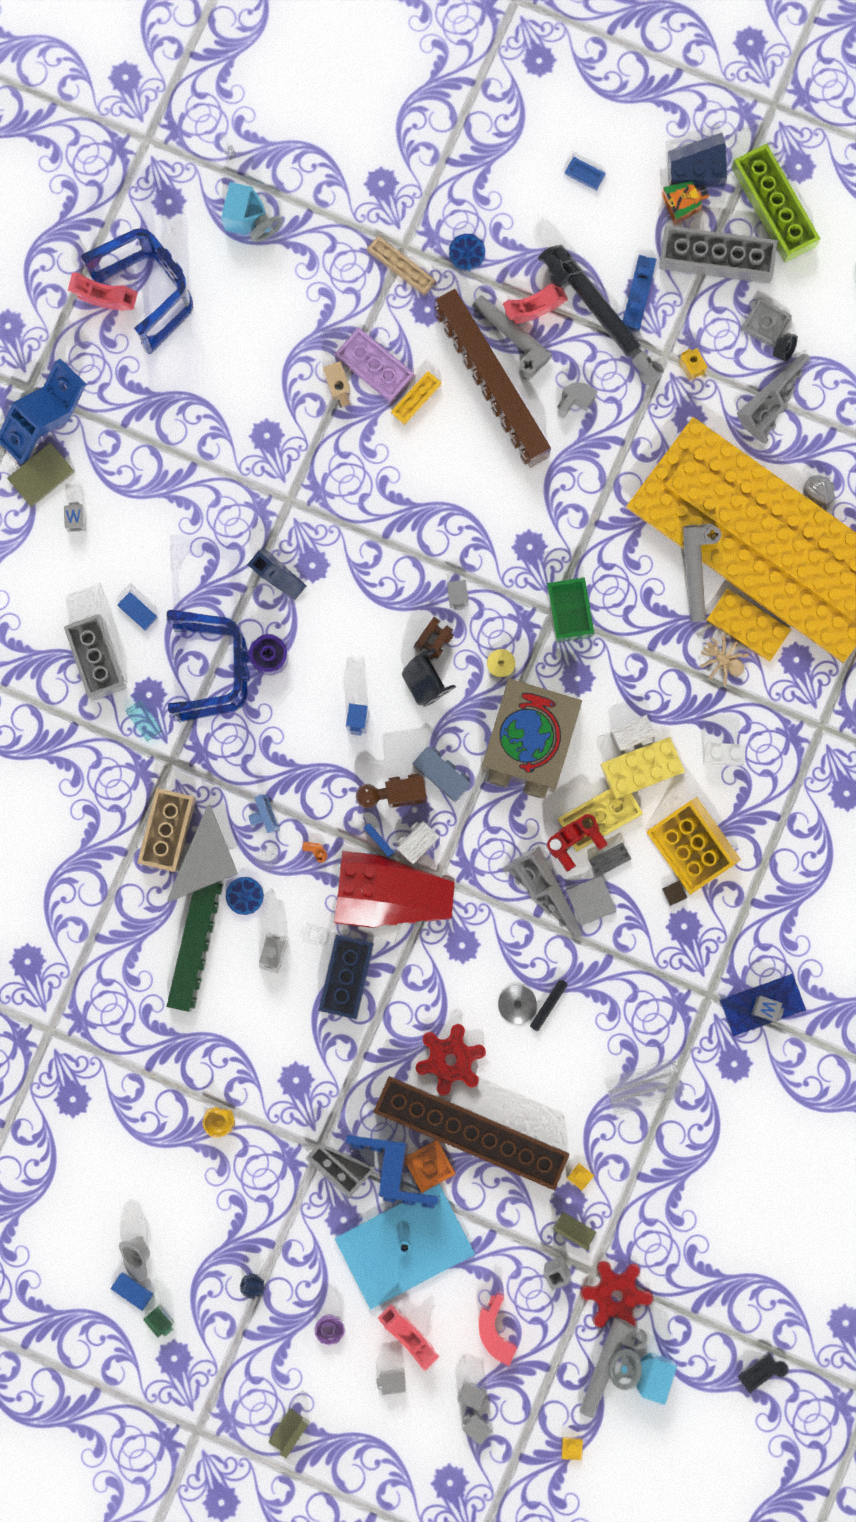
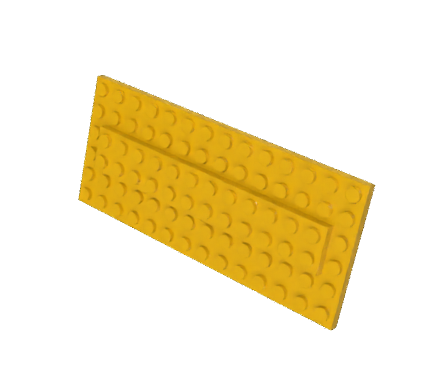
M692 417L627 504L626 508L682 549H684L683 526L708 523L715 525L721 531V538L717 543L701 545L702 563L841 663H844L856 647V532L695 417ZM711 530V532L707 535L711 537V534L714 533V531Z

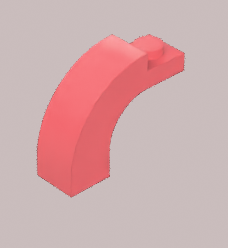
M77 272L71 274L68 291L77 295L78 299L113 310H134L138 292L125 285L110 286L101 284Z
M549 284L530 297L520 300H507L503 303L507 317L510 320H514L515 324L534 320L553 311L568 301V298L562 287Z
M496 1292L495 1296L491 1295L487 1304L490 1308L481 1307L478 1320L479 1334L489 1354L501 1363L510 1366L517 1350V1345L501 1337L495 1328V1319L505 1297L504 1294Z
M392 1304L378 1317L384 1328L402 1343L423 1370L426 1371L440 1357L427 1338Z

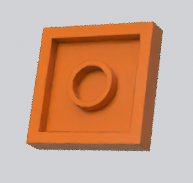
M438 1140L406 1156V1165L421 1193L456 1175Z

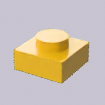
M578 1163L567 1176V1179L583 1191L594 1175Z
M563 1437L561 1458L582 1461L583 1439Z

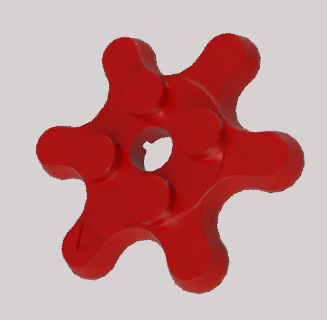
M461 1024L453 1025L450 1036L446 1039H439L433 1032L425 1033L422 1039L423 1043L430 1049V1056L428 1059L419 1061L416 1064V1072L420 1075L434 1073L438 1077L436 1090L442 1096L450 1093L451 1085L456 1080L463 1081L471 1088L476 1087L479 1083V1077L472 1071L471 1064L474 1060L483 1058L486 1054V1049L480 1044L471 1047L467 1046L463 1041L465 1028ZM448 1054L456 1056V1063L454 1065H448L445 1062V1057Z
M599 1262L597 1265V1272L600 1275L599 1284L596 1286L586 1285L580 1290L582 1299L592 1300L598 1305V1311L593 1317V1324L598 1328H602L609 1319L615 1317L627 1321L633 1326H637V1321L633 1315L634 1308L638 1305L649 1306L654 1300L651 1292L640 1291L635 1285L636 1279L641 1273L640 1267L632 1263L627 1266L623 1273L617 1274L612 1270L609 1262ZM616 1290L620 1291L623 1295L619 1302L611 1298L612 1293Z

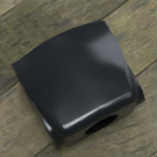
M434 648L415 656L403 668L401 673L415 702L419 706L423 705V707L435 703L441 697L457 688L454 684L445 687L429 659L436 652Z

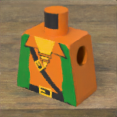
M691 181L665 186L661 193L674 226L697 214L702 207L701 200L709 198L706 187L696 190Z

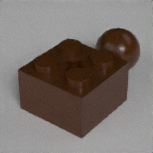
M419 774L407 775L408 778L400 779V776L388 778L389 781L385 782L386 788L377 789L372 784H364L357 789L355 798L357 803L363 808H372L378 804L379 800L384 799L388 800L389 808L427 803L424 778L419 776Z

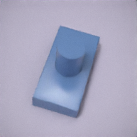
M261 794L254 797L259 811L248 815L251 825L254 826L263 822L267 833L280 831L268 796Z

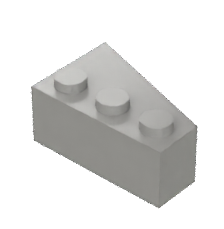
M318 1143L305 1158L348 1199L376 1169L322 1143Z

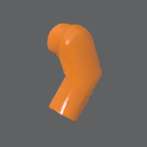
M303 841L302 851L312 852L319 863L325 862L328 856L322 844Z

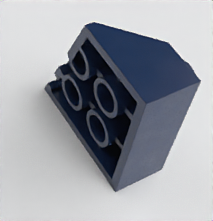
M723 132L668 151L669 186L691 181L695 188L725 187L727 181L726 142Z

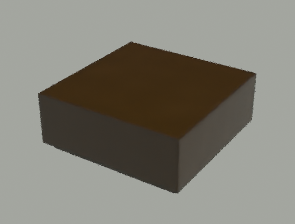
M680 880L662 888L669 906L688 898Z

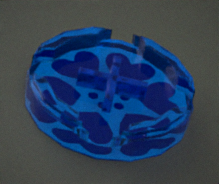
M464 233L455 237L450 244L449 258L456 268L462 271H471L477 269L483 263L486 248L483 241L476 237V235Z
M240 877L229 884L226 889L225 898L227 905L232 911L239 915H250L260 909L264 901V892L258 881L250 877Z

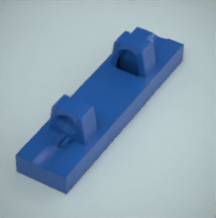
M643 255L638 256L623 317V322L628 329L640 331L657 261L656 258ZM639 275L646 276L647 279H645V278H640V277H638V276H639Z

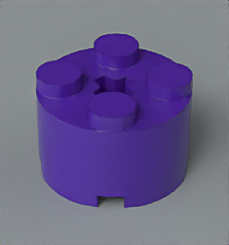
M261 635L252 642L249 648L250 661L261 674L276 675L281 673L288 664L289 653L287 647L276 635ZM271 651L273 656H270V658L267 659L265 654L267 655L268 652Z

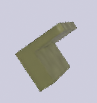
M563 1211L553 1227L555 1232L587 1251L597 1233Z
M290 1408L268 1442L280 1450V1455L286 1459L310 1421Z

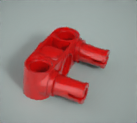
M585 814L550 837L546 848L555 859L558 858L564 869L568 872L576 867V864L567 852L568 847H571L585 836L591 838L599 851L606 847L608 843L599 831L600 827L596 818L591 814ZM583 819H590L593 826L585 828L582 825ZM558 840L561 844L560 849L553 850L550 847V842Z

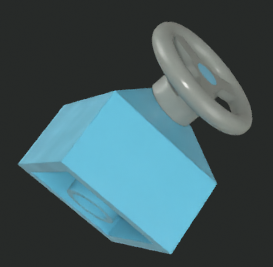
M233 182L229 183L221 215L225 231L248 235L252 231L251 239L254 242H260L274 235L282 227L283 218L280 216L269 218L266 215L261 199L251 186Z
M622 1349L611 1359L609 1376L616 1388L630 1390L636 1386L642 1398L665 1405L677 1365L672 1359L651 1352L639 1358L634 1351ZM627 1355L633 1358V1363L628 1362ZM621 1357L620 1371L615 1375V1366ZM623 1377L632 1379L628 1384L619 1382Z

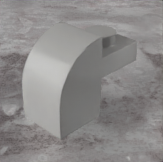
M581 382L567 385L562 390L561 396L564 398H562L557 406L559 409L558 416L564 419L574 404L587 412L597 397L598 391Z

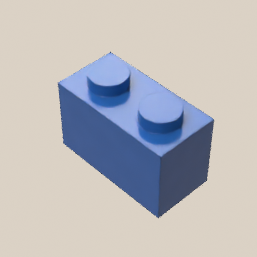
M349 703L346 729L351 735L362 736V733L366 734L369 718L368 706Z

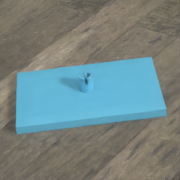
M440 1184L420 1193L441 1196L440 1204L435 1205V1208L422 1207L420 1202H415L414 1206L400 1203L334 1238L370 1310L475 1255ZM402 1244L408 1245V1249H407V1250H403V1249L401 1248V1245H402Z

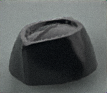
M789 332L783 334L775 345L773 357L785 362L789 361L796 349L798 336Z

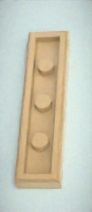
M379 235L367 248L368 253L423 296L436 283L433 277Z

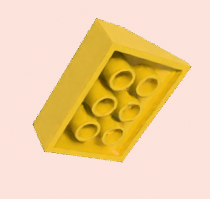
M698 797L693 798L646 831L690 895L741 861L737 852Z

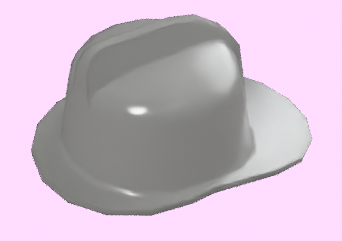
M137 1236L129 1242H120L119 1250L126 1271L134 1280L144 1281L148 1275L146 1262L150 1257V1249L145 1244L143 1237Z

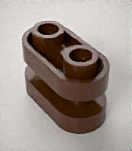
M436 617L432 618L413 646L418 652L423 648L426 650L436 649V652L429 657L430 660L434 658L438 660L444 651L441 648L445 642L449 644L454 637L453 629L448 625L444 629L440 628L439 624L441 621ZM433 633H436L439 636L432 645L428 640Z

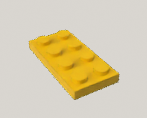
M728 588L706 620L768 662L773 659L791 631L790 628Z

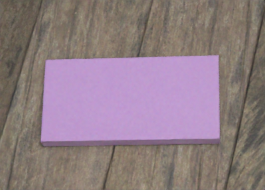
M359 327L334 354L336 359L341 361V363L390 403L393 402L415 376V373Z

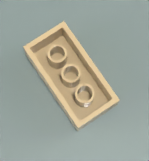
M156 788L138 864L178 873L196 803L195 797Z

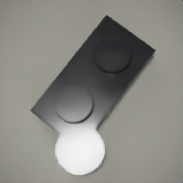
M768 1352L737 1375L747 1391L751 1393L773 1377L774 1374L778 1377L786 1376L789 1367L784 1361L775 1362Z

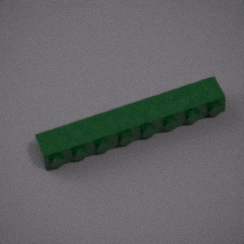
M221 881L192 893L166 1007L191 1012L192 1009L196 1008L198 1000L195 997L196 989L200 990L202 978H199L201 970L204 971L206 959H204L205 951H209L211 943L208 937L209 933H213L215 921H212L213 915L218 912L219 903L217 898L218 895L222 894L224 886Z

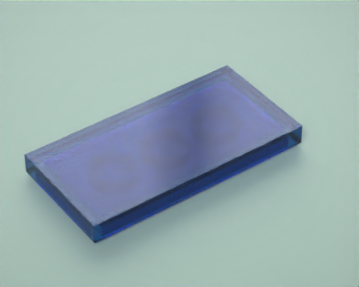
M793 973L719 1000L733 1037L772 1023V1021L751 1014L757 996H763L782 1003L781 1008H784L781 1019L806 1010Z

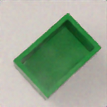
M585 577L547 583L546 590L555 643L593 637L594 628Z

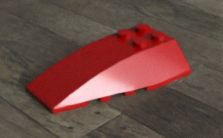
M342 851L334 923L376 928L382 925L394 926L399 923L412 924L417 921L429 922L451 919L455 882L381 855Z

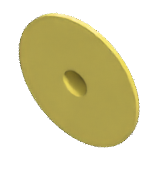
M497 649L488 656V670L496 677H506L515 668V658L508 650Z

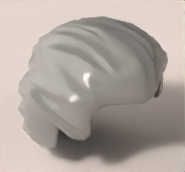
M812 475L803 486V495L824 510H828L835 497L834 484L828 477Z

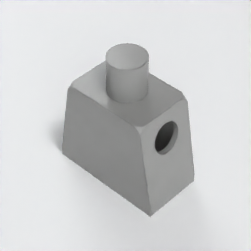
M272 933L266 936L259 960L260 969L279 973L289 938Z

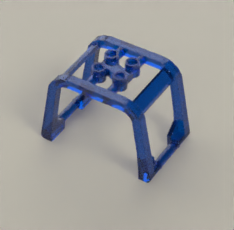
M143 228L133 229L82 254L81 258L91 279L95 282L102 283L120 271L146 258H151L159 264L177 288L154 312L134 327L136 334L141 340L140 343L147 354L151 355L191 315L194 303L187 289V281L183 270L177 262H174L168 249L164 248L149 230ZM138 239L142 250L99 271L95 270L94 267L98 266L102 257ZM182 298L184 308L157 334L147 336V333Z
M168 610L166 613L167 621L173 625L175 632L205 633L233 637L234 686L229 694L194 701L168 703L170 715L177 722L181 723L238 711L247 701L248 682L250 681V671L247 667V663L250 662L246 639L238 625L226 617Z

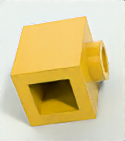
M698 348L694 350L688 349L681 354L679 364L689 381L706 373L708 366Z

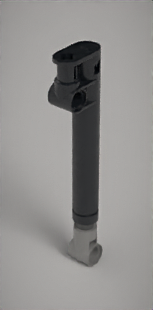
M562 244L544 250L539 255L538 260L540 262L543 261L549 268L548 271L551 274L550 280L557 287L570 285L619 348L623 350L626 357L631 356L633 359L632 363L640 372L639 377L641 381L651 386L664 373L662 365L652 360L645 351L640 349L642 346L640 342L636 340V337Z

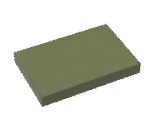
M49 443L7 477V479L32 508L75 471L55 447Z

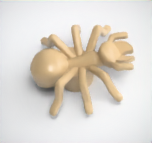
M722 636V651L719 652L718 642L711 638L710 640L715 645L707 642L706 645L709 648L703 646L705 652L701 651L700 653L706 657L715 656L716 659L701 664L700 668L718 662V665L708 678L712 679L720 668L724 671L723 686H726L728 672L734 677H738L744 672L742 661L735 658L749 657V654L739 653L731 655L738 645L737 641L725 654V636Z

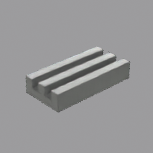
M622 842L588 861L596 876L599 877L632 858ZM619 848L622 849L621 852L595 865L594 862ZM625 855L626 858L600 872L598 871L599 867Z

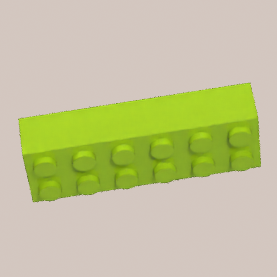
M766 143L734 159L731 169L770 239L778 240L777 251L783 262L786 263L816 248L821 238L768 144Z

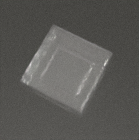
M264 846L254 859V862L267 872H270L281 857Z

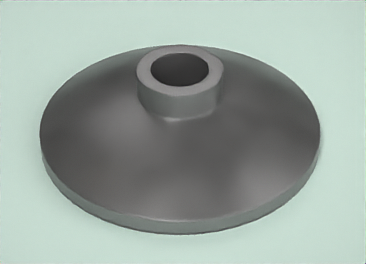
M513 985L501 993L498 1000V1008L505 1020L514 1024H522L529 1021L535 1014L537 1001L530 989L522 985ZM515 1001L521 1002L520 1008H515Z

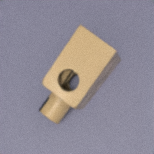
M341 361L323 367V375L332 399L338 400L340 408L351 405L348 398L351 390ZM341 385L343 389L336 390L335 386Z

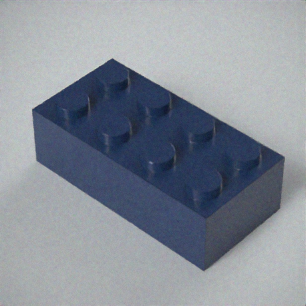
M335 935L318 1011L358 1020L374 943Z

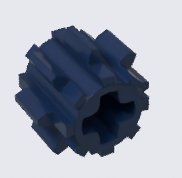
M249 1273L248 1276L244 1275L241 1279L240 1293L246 1296V1298L255 1300V1297H260L263 1294L265 1285L261 1277L257 1274Z

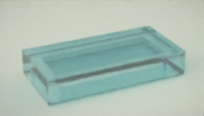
M141 700L125 710L147 742L162 732V729Z

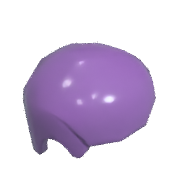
M324 1315L315 1324V1336L320 1343L325 1345L339 1343L343 1335H345L344 1323L335 1315Z

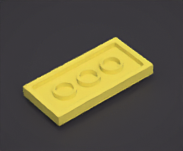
M670 737L600 764L614 800L685 772Z
M608 789L557 818L563 828L581 816L591 814L596 818L600 827L599 831L604 837L643 815V812L632 793L614 800L611 790ZM588 818L582 821V825L585 828L593 826L592 821ZM585 836L572 846L578 852L592 844L593 841L590 837Z

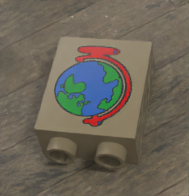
M508 678L481 767V771L488 773L486 782L508 788L510 780L525 784L523 793L545 799L547 791L555 793L583 700Z

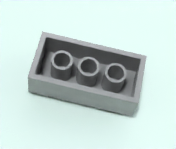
M100 614L63 626L86 694L91 701L127 689L108 630Z

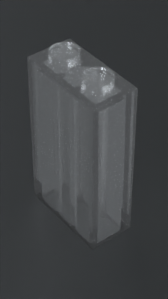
M668 1058L603 1078L614 1116L617 1117L682 1097V1092L685 1091L682 1080H678L676 1074L679 1072L677 1062L672 1061V1058Z

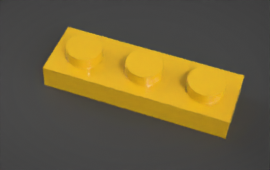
M427 371L392 409L391 415L405 426L439 389L442 382Z

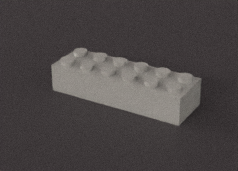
M666 225L663 233L659 269L770 284L774 273L778 240Z

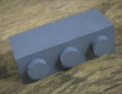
M427 746L412 765L456 803L471 786L469 783L470 778L463 772L459 774L454 770L456 766L448 759L444 761L440 757L442 754L436 748L432 747L430 749Z

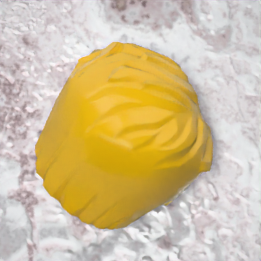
M218 1107L207 1109L202 1119L204 1131L213 1138L224 1137L231 1133L235 1126L233 1112Z

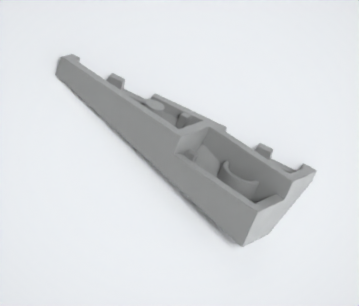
M802 353L736 413L742 427L761 443L767 444L769 441L767 437L771 429H775V421L779 413H783L795 390L794 384L797 378H801L803 374L801 370L805 362L810 360L808 354Z
M540 846L525 852L502 868L505 873L509 872L515 878V882L518 885L521 884L529 891L528 895L546 913L552 914L559 921L558 924L561 927L565 926L573 934V939H577L582 935Z

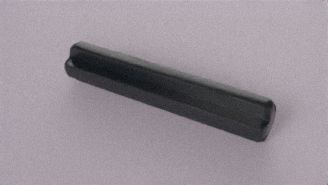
M562 979L558 980L530 1024V1028L537 1032L540 1030L568 986Z

